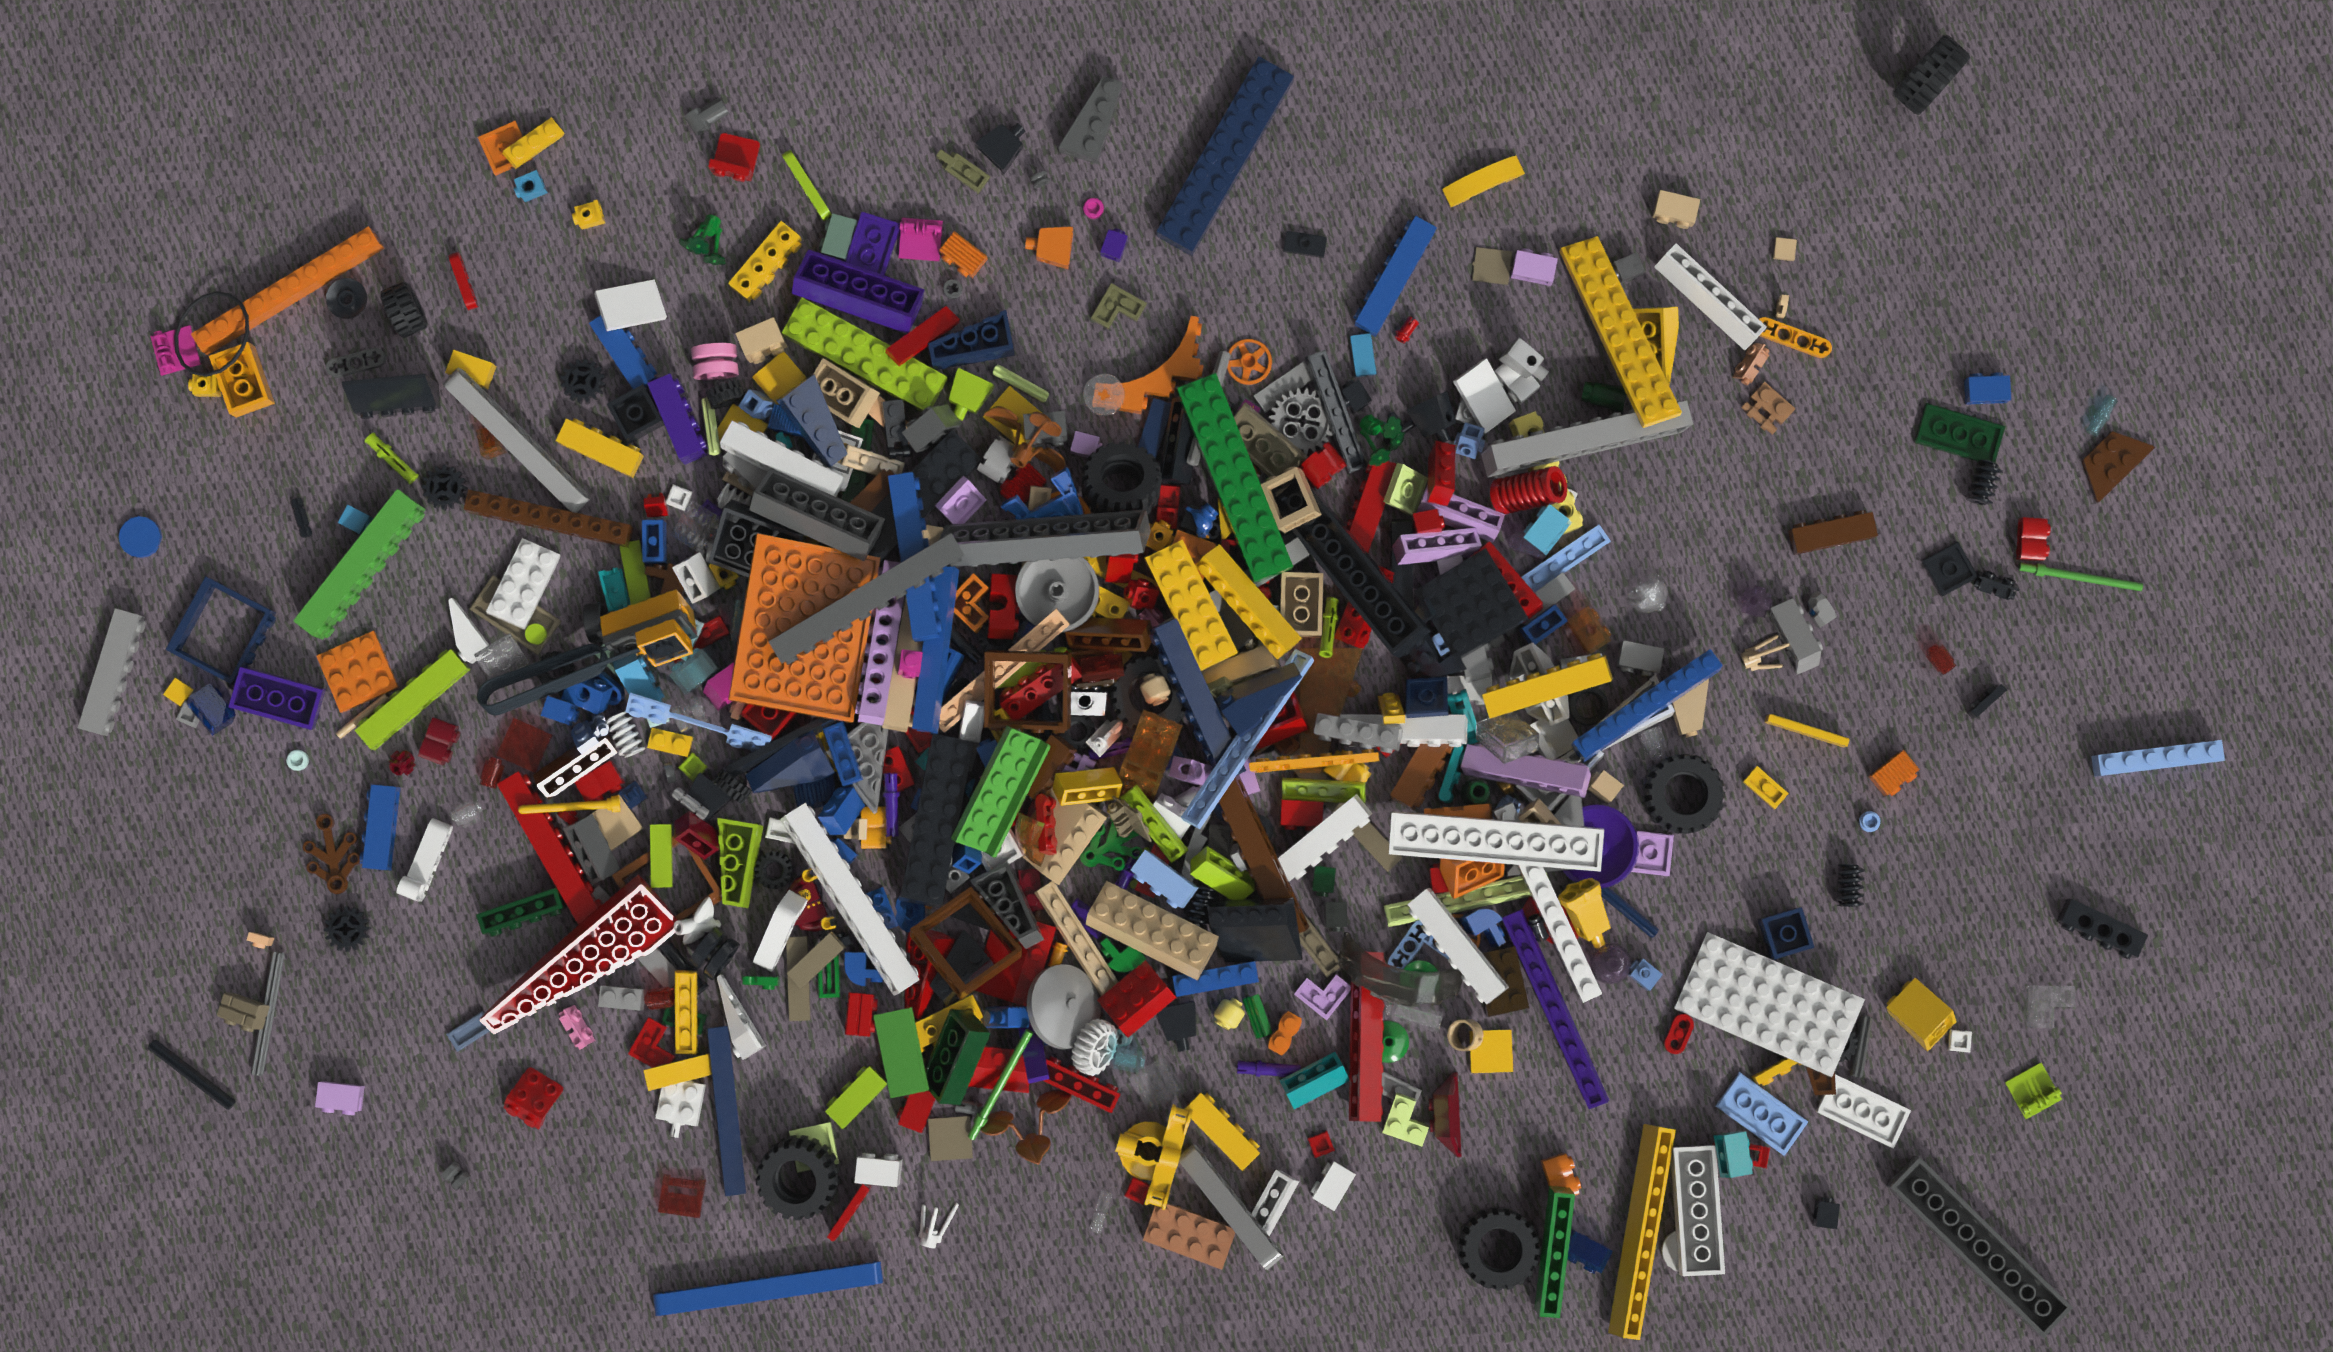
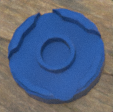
M141 516L126 521L119 533V542L122 549L129 555L138 558L149 557L154 554L162 540L161 529L157 523Z

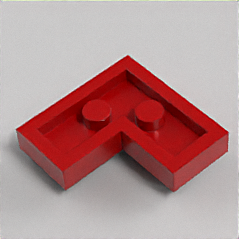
M648 1017L628 1055L651 1068L672 1063L675 1055L658 1046L668 1027Z

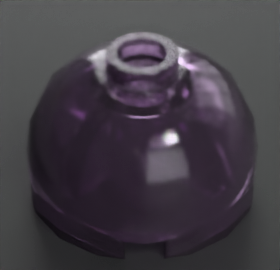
M1605 943L1600 948H1595L1589 960V966L1594 977L1605 984H1616L1624 980L1629 974L1632 964L1627 950L1615 943Z

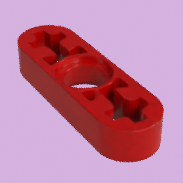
M455 252L448 255L466 308L469 311L479 307L472 285L467 280L469 277L460 253Z

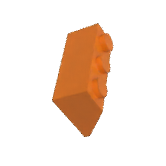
M1440 858V871L1451 897L1454 899L1504 877V863Z

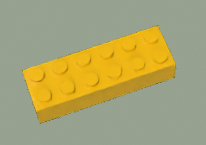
M1180 540L1145 557V561L1173 618H1177L1200 670L1203 671L1238 654L1184 541Z
M1600 653L1588 656L1587 661L1580 662V659L1566 663L1567 667L1560 669V666L1557 665L1546 670L1547 673L1542 675L1538 671L1528 674L1526 680L1520 681L1519 678L1507 681L1506 686L1500 687L1499 684L1487 687L1486 692L1482 696L1489 718L1612 681L1613 678L1606 655L1601 656Z

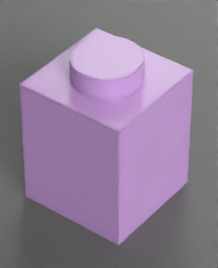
M1075 431L1070 452L1071 454L1088 458L1092 452L1096 453V449L1103 444L1099 443L1100 437Z

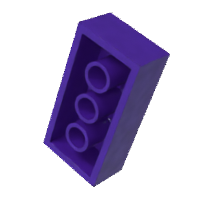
M667 374L648 382L649 389L681 462L686 465L707 456V442L698 433L701 428L697 419L690 414L693 409L689 400L682 395L685 390L681 381L677 377L674 378L671 374Z
M242 666L239 668L229 708L313 730L316 726L326 689Z

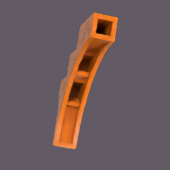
M1190 317L1187 331L1180 346L1155 371L1130 382L1117 384L1096 383L1092 402L1093 407L1142 414V409L1146 410L1148 397H1144L1145 394L1169 398L1170 393L1174 394L1176 381H1172V378L1194 382L1198 377H1202L1204 365H1200L1199 358H1193V355L1197 356L1199 344L1195 343L1196 335L1200 336L1202 324L1198 323L1199 317Z

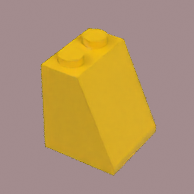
M1914 978L1903 985L1902 992L1898 996L1894 995L1890 998L1886 1008L1888 1013L1928 1052L1956 1023L1954 1011L1918 979Z

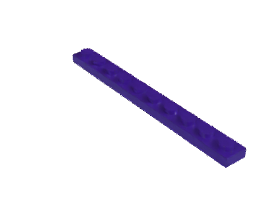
M1523 909L1502 917L1588 1109L1607 1103L1610 1100L1533 931L1528 926V920Z

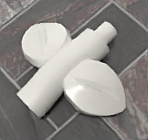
M708 896L703 900L693 918L678 920L674 923L675 933L677 935H684V945L702 938L705 932H710L716 926L720 928V921L713 918L714 907L710 897Z

